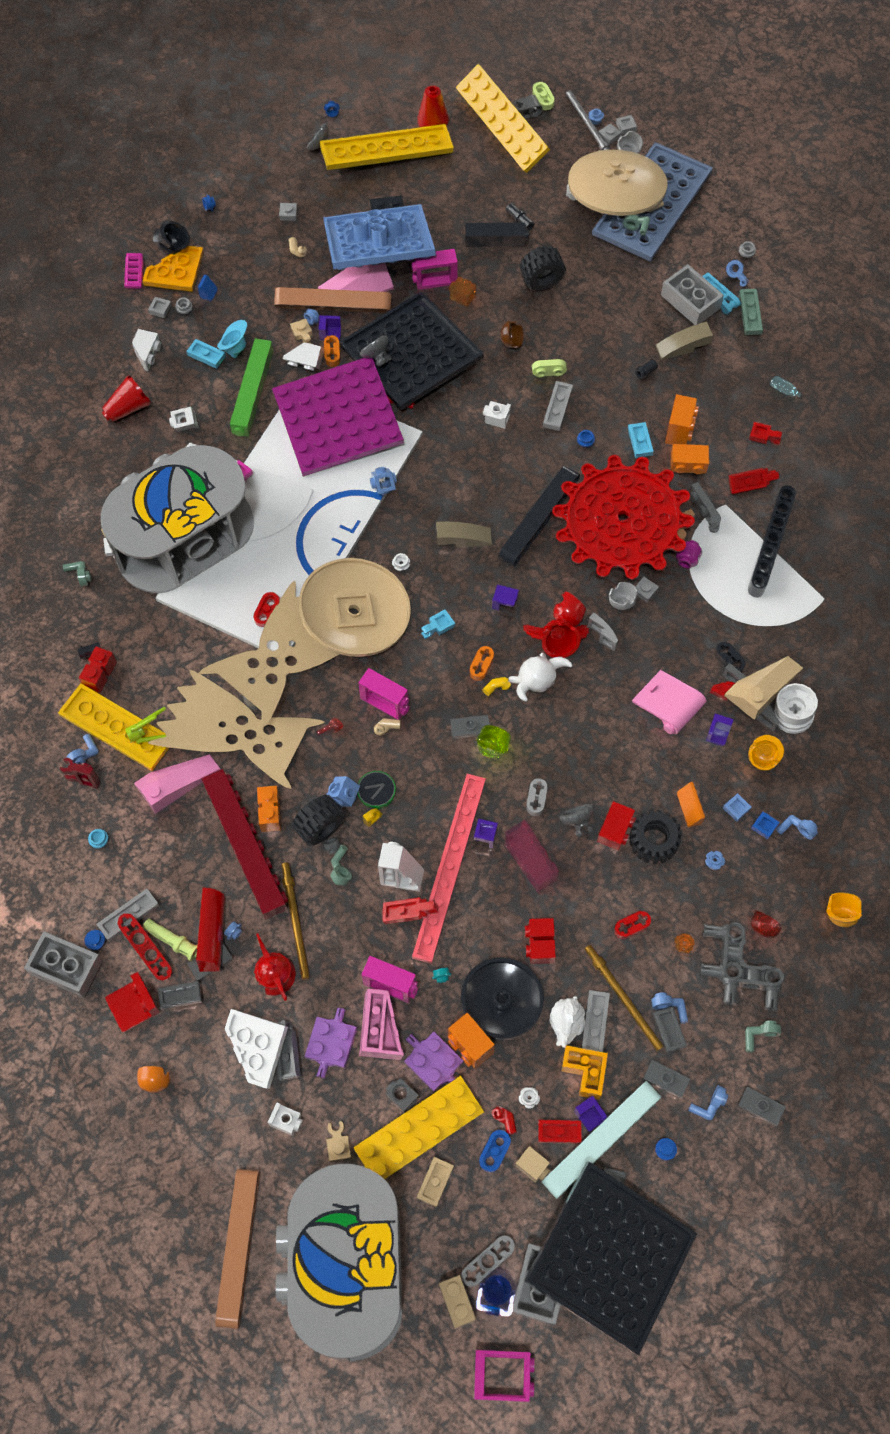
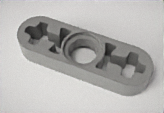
M501 1236L463 1269L461 1274L463 1284L467 1287H475L513 1253L515 1247L513 1240L508 1236ZM501 1241L504 1243L508 1241L510 1243L508 1247L510 1251H502L499 1254L502 1259L498 1260L496 1254L490 1250L494 1248L497 1251L501 1247ZM485 1255H490L494 1258V1265L491 1268H485L481 1263ZM478 1263L479 1268L485 1274L482 1276L481 1272H479L475 1276V1282L472 1280L467 1282L466 1272H474L477 1269L474 1264Z

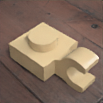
M307 319L291 323V330L296 341L302 339L303 343L311 344L310 336H312V330Z

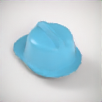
M238 320L232 323L218 343V349L225 350L227 354L236 358L246 346L244 334L247 329V322L245 320Z

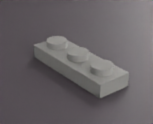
M556 381L544 418V428L560 431L573 389L572 384Z
M145 889L96 925L110 942L122 933L117 925L118 918L122 914H132L139 921L159 907V904L149 890ZM123 919L124 924L122 927H131L130 922L132 919Z
M589 990L582 1049L603 1052L610 993Z

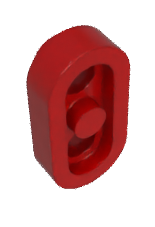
M267 592L262 596L253 614L254 622L257 626L265 627L269 616L276 605L278 606L280 598L276 593Z

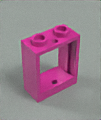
M455 249L435 251L436 255L429 258H414L412 270L415 273H412L413 283L417 284L418 290L457 285L458 262ZM448 266L447 271L421 274V270Z
M368 668L358 682L360 699L397 720L402 715L405 716L410 708L408 690Z
M369 956L361 974L363 985L372 989L389 991L391 997L409 1004L410 999L416 997L419 989L417 987L416 974Z
M476 1350L474 1400L530 1402V1397H534V1382H530V1372L534 1373L535 1365L534 1358H530V1352ZM485 1358L524 1359L523 1395L484 1394Z

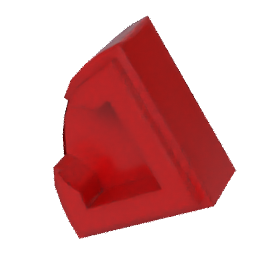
M726 681L715 684L709 693L727 701L728 698L724 695L735 683Z

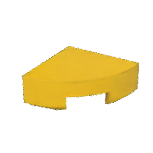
M377 808L372 809L363 815V822L367 827H370L383 814Z

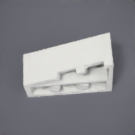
M396 842L383 843L378 864L380 884L420 892L424 874L423 867L400 844Z

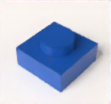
M762 812L751 829L768 840L780 822Z

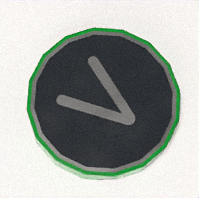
M382 771L366 773L358 783L360 788L357 795L360 802L368 808L382 809L387 807L394 799L396 786L394 780L387 773Z

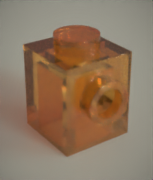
M458 277L449 287L450 299L465 307H468L476 297V285L467 279Z

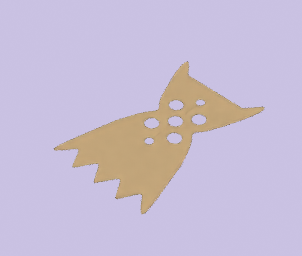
M295 581L286 589L278 606L276 605L269 616L260 637L258 650L247 651L228 657L203 668L199 672V674H219L262 711V728L267 725L277 707L288 673H296L313 668L339 655L320 645L305 629L299 614V597L295 596ZM273 640L278 643L279 647L277 650L272 651L267 648V643ZM289 641H295L296 645L291 647ZM287 656H294L297 659L296 665H287L285 658ZM275 657L278 660V665L276 667L268 666L266 663L267 658ZM250 658H256L259 661V666L257 668H250L247 661ZM268 674H275L278 681L275 684L268 683L266 681ZM249 678H254V679H255V683H254V684H250V683L248 682V679H249Z
M190 670L196 685L177 687L186 699V702L167 705L176 719L157 722V725L163 730L166 737L155 739L148 743L156 746L202 752L243 750L247 757L268 776L282 786L291 789V785L284 773L307 728L325 722L312 718L273 717L267 725L274 726L275 732L267 735L263 732L261 720L257 719L244 703L201 674ZM241 715L246 716L248 723L245 725L237 724V717ZM225 722L226 726L223 728L219 727V723ZM247 730H254L257 733L256 737L251 740L247 739L244 734ZM233 734L238 737V741L235 744H228L226 737ZM282 742L283 745L278 748L275 746V743ZM256 744L264 745L265 751L262 754L254 753L253 747Z

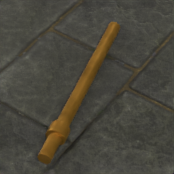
M286 862L281 864L283 872L282 883L283 888L286 889L302 980H308L310 976L293 888L295 882L294 877H291L289 863Z
M591 945L587 946L584 950L593 961L592 964L595 969L599 970L656 1051L662 1049L664 1046L609 971L603 957H599Z

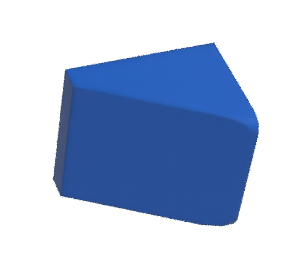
M204 275L198 285L200 298L212 301L218 290L208 275Z

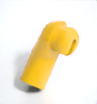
M506 677L495 678L482 691L485 695L489 696L498 687L508 690L511 687V683Z

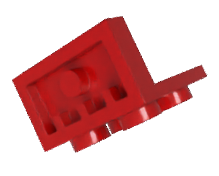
M138 972L130 975L133 982L105 997L123 1033L160 1013Z

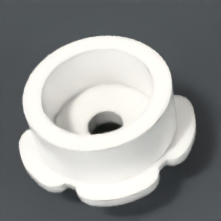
M397 554L392 560V565L398 571L406 570L410 566V559L405 554Z
M526 1087L521 1090L519 1101L526 1108H533L534 1105L539 1103L540 1096H538V1091L535 1088Z

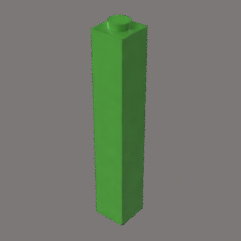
M256 338L254 340L230 421L231 432L237 436L249 437L273 355L272 341Z

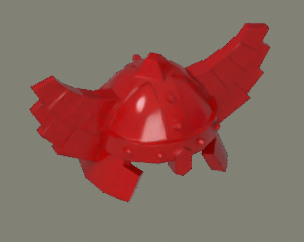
M560 618L550 621L544 628L523 625V630L531 638L542 640L543 650L552 658H566L574 654L579 648L581 639L586 638V635L589 634L587 625L573 627V624Z
M257 933V940L263 954L255 964L254 974L257 983L259 982V985L265 987L266 995L276 996L281 994L284 1001H287L285 992L295 982V967L291 960L282 954L268 953Z

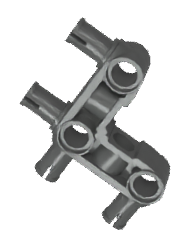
M734 922L723 924L722 926L704 924L703 937L721 938L722 953L719 966L701 963L700 976L715 977L722 981L723 986H725L723 1004L728 1005L730 1002V1005H736L737 987L764 990L766 992L764 1009L770 1010L771 1008V1011H777L778 993L782 990V982L784 980L783 972L779 968L762 965L760 967L744 963L742 956L746 937L745 929L740 923ZM730 931H736L739 937H732ZM727 970H733L736 973V977H730L727 974ZM769 975L775 976V977L777 978V981H778V982H777V983L771 982V981L769 980L768 976H769Z

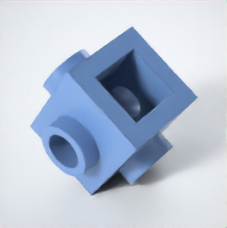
M379 467L374 472H371L370 484L372 489L375 488L378 494H387L392 490H396V476L389 468Z
M347 776L335 777L329 786L327 795H330L340 808L351 807L356 800L360 785Z

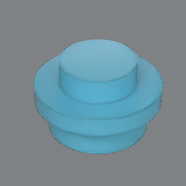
M95 829L89 834L88 842L93 848H102L108 843V835L102 829Z

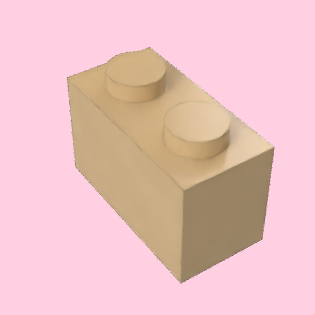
M460 1275L439 1283L454 1329L475 1322L476 1318Z

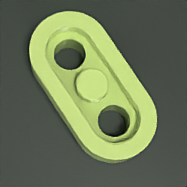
M543 82L535 83L532 94L537 97L543 110L552 109L554 106V96L548 85Z
M561 359L539 360L532 364V373L537 377L562 376L567 371L566 362Z

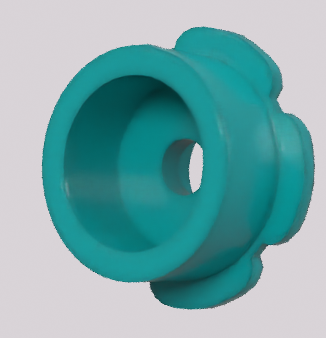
M449 968L436 969L433 971L434 977H432V980H437V983L449 981L448 977H451L452 973L449 972Z

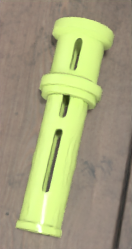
M150 918L145 921L142 927L144 931L170 945L175 953L180 952L188 957L189 961L196 959L198 944L194 945L187 940V937L172 933Z

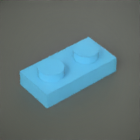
M197 339L194 340L187 350L188 356L216 369L226 357L225 352Z
M646 422L628 425L635 458L652 456L654 451Z

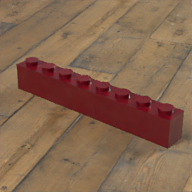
M221 769L201 778L264 919H269L286 911L285 903H288V899L284 891L280 892L277 887L280 885L276 874L272 875L269 870L273 867L269 858L263 857L262 852L265 850L261 841H256L254 837L257 833L253 824H248L246 820L249 815L245 807L241 808L238 803L241 801L237 790H232L231 785L234 783L230 774L226 775L224 770Z

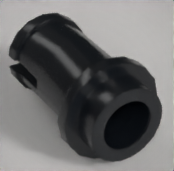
M650 359L644 365L638 366L635 373L638 378L645 379L649 373L658 368V364L654 359Z
M99 642L84 647L81 645L77 649L80 660H87L86 658L91 656L96 646L101 648Z

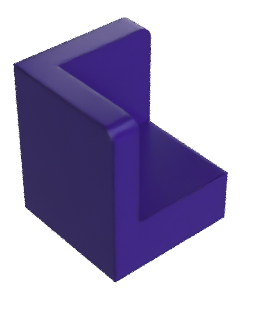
M320 315V340H324L329 335H334L340 340V316Z
M497 584L492 600V609L499 611L501 604L514 607L515 602L518 600L519 590Z
M715 713L706 741L725 746L734 719Z
M478 819L474 840L489 843V848H493L498 823Z
M593 1096L575 1107L574 1110L588 1132L594 1130L608 1118Z

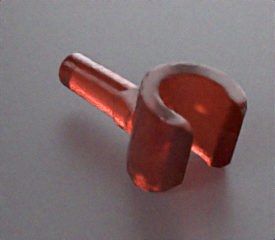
M332 718L327 726L317 730L316 733L320 735L331 728L338 732L343 728V724L338 718Z

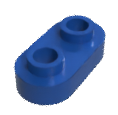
M497 1130L491 1134L479 1160L480 1167L485 1172L493 1173L499 1169L511 1143L507 1132ZM502 1139L504 1141V1144L502 1146H498L496 1144V1140ZM488 1158H492L494 1160V1164L489 1166L487 1165L486 1160Z

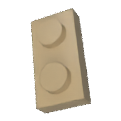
M434 1157L417 1195V1199L437 1208L454 1166Z

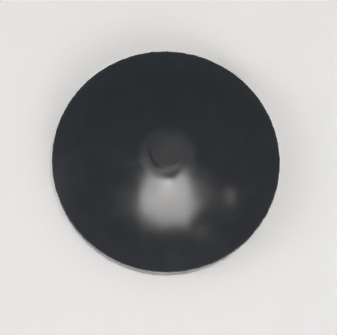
M504 957L488 959L475 966L464 980L460 998L463 1014L468 1013L490 1039L500 1041L513 1040L529 1032L539 1020L544 1004L543 989L536 974L520 961Z

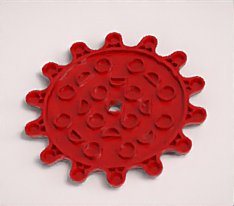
M611 455L608 458V466L603 470H598L592 464L586 463L581 467V472L584 475V480L581 483L577 484L566 481L561 486L562 491L569 496L570 500L567 504L556 505L552 509V513L556 518L564 519L567 522L566 527L556 533V539L560 543H575L577 548L571 556L572 561L575 564H581L590 559L596 561V572L603 578L608 576L611 569L616 567L622 568L625 571L626 577L630 580H634L639 576V567L643 564H649L657 571H661L666 567V560L663 557V553L666 550L682 552L686 548V542L678 536L677 532L679 529L690 528L694 525V517L682 513L679 509L680 505L690 499V493L687 490L674 491L669 487V483L674 478L672 470L665 469L658 474L651 473L648 470L649 460L646 457H639L633 466L627 467L622 464L621 458L618 455ZM625 514L628 516V519L620 521L618 516Z

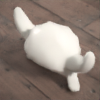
M541 653L540 656L527 659L522 664L519 675L510 676L508 681L519 684L516 690L518 697L527 702L526 692L528 690L539 693L546 691L555 683V670L560 667L571 668L572 663L563 657H554L548 660L546 654Z

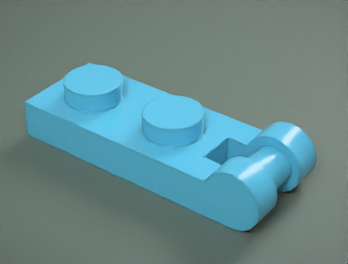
M709 272L702 276L724 295L721 305L724 314H729L733 308L741 305L740 300Z

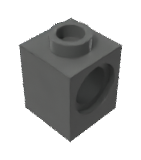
M401 1078L397 1082L393 1080L386 1088V1097L403 1114L409 1111L419 1100V1095ZM403 1090L407 1093V1096L403 1100H399L395 1097L397 1091Z

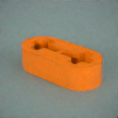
M329 335L324 339L325 363L329 367H336L340 363L339 339L334 335ZM332 354H334V360H331Z
M483 646L477 651L470 666V676L473 680L480 681L486 677L494 660L492 648ZM485 653H488L489 657L487 656L485 660L482 661V656L485 655ZM479 666H482L481 672L475 674V670H478Z

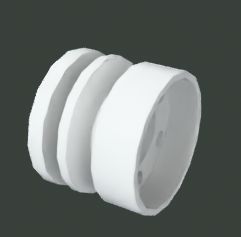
M794 683L786 685L778 693L774 713L779 720L778 727L784 732L798 734L810 728L818 703L816 694L811 688L804 684Z

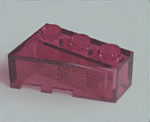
M526 819L505 832V847L537 893L557 881L559 870L553 862L551 863L547 852L541 846Z

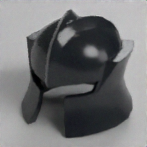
M169 220L163 222L161 227L155 230L153 242L156 243L158 249L164 255H168L186 248L190 243V235L183 225Z

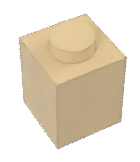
M529 1146L516 1162L515 1167L536 1183L538 1179L543 1181L550 1171L547 1168L550 1162Z

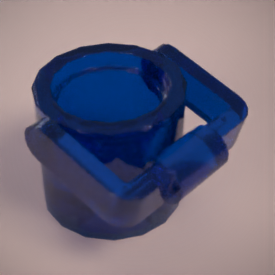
M493 1275L485 1283L480 1282L476 1308L486 1311V1314L498 1317L499 1315L509 1316L512 1311L515 1290L511 1292L510 1282L505 1277ZM481 1294L483 1295V1298L487 1303V1306L480 1304ZM510 1298L508 1310L500 1309Z

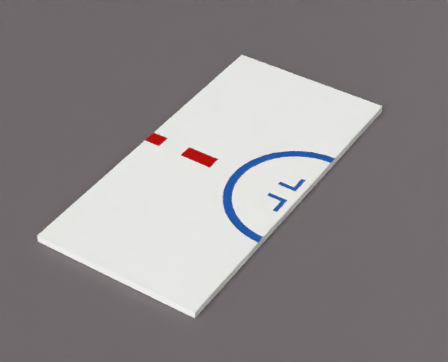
M279 410L244 463L313 489L306 507L283 530L266 538L248 541L241 549L180 587L169 592L158 593L156 601L259 648V641L264 627H259L255 624L253 614L262 596L267 592H274L281 599L289 585L295 581V596L299 597L305 580L315 569L327 562L349 557L387 495L378 494L375 488L372 489L369 478H372L371 472H374L376 468L386 467L391 472H394L397 478L421 439L423 431L397 421L404 439L403 444L303 477ZM271 640L267 643L269 650L274 651L279 647L276 641ZM289 641V645L294 647L295 641Z

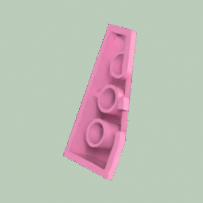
M384 262L379 265H363L359 268L348 267L320 285L318 289L387 292L393 289V284Z
M209 754L150 772L134 784L156 814L201 784V778L219 771L220 768Z

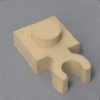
M342 1121L339 1122L340 1128L337 1131L332 1130L331 1123H328V1131L333 1137L327 1139L330 1162L351 1159L348 1136H342L344 1132Z

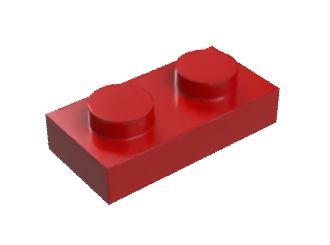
M538 1120V1143L581 1144V1121Z

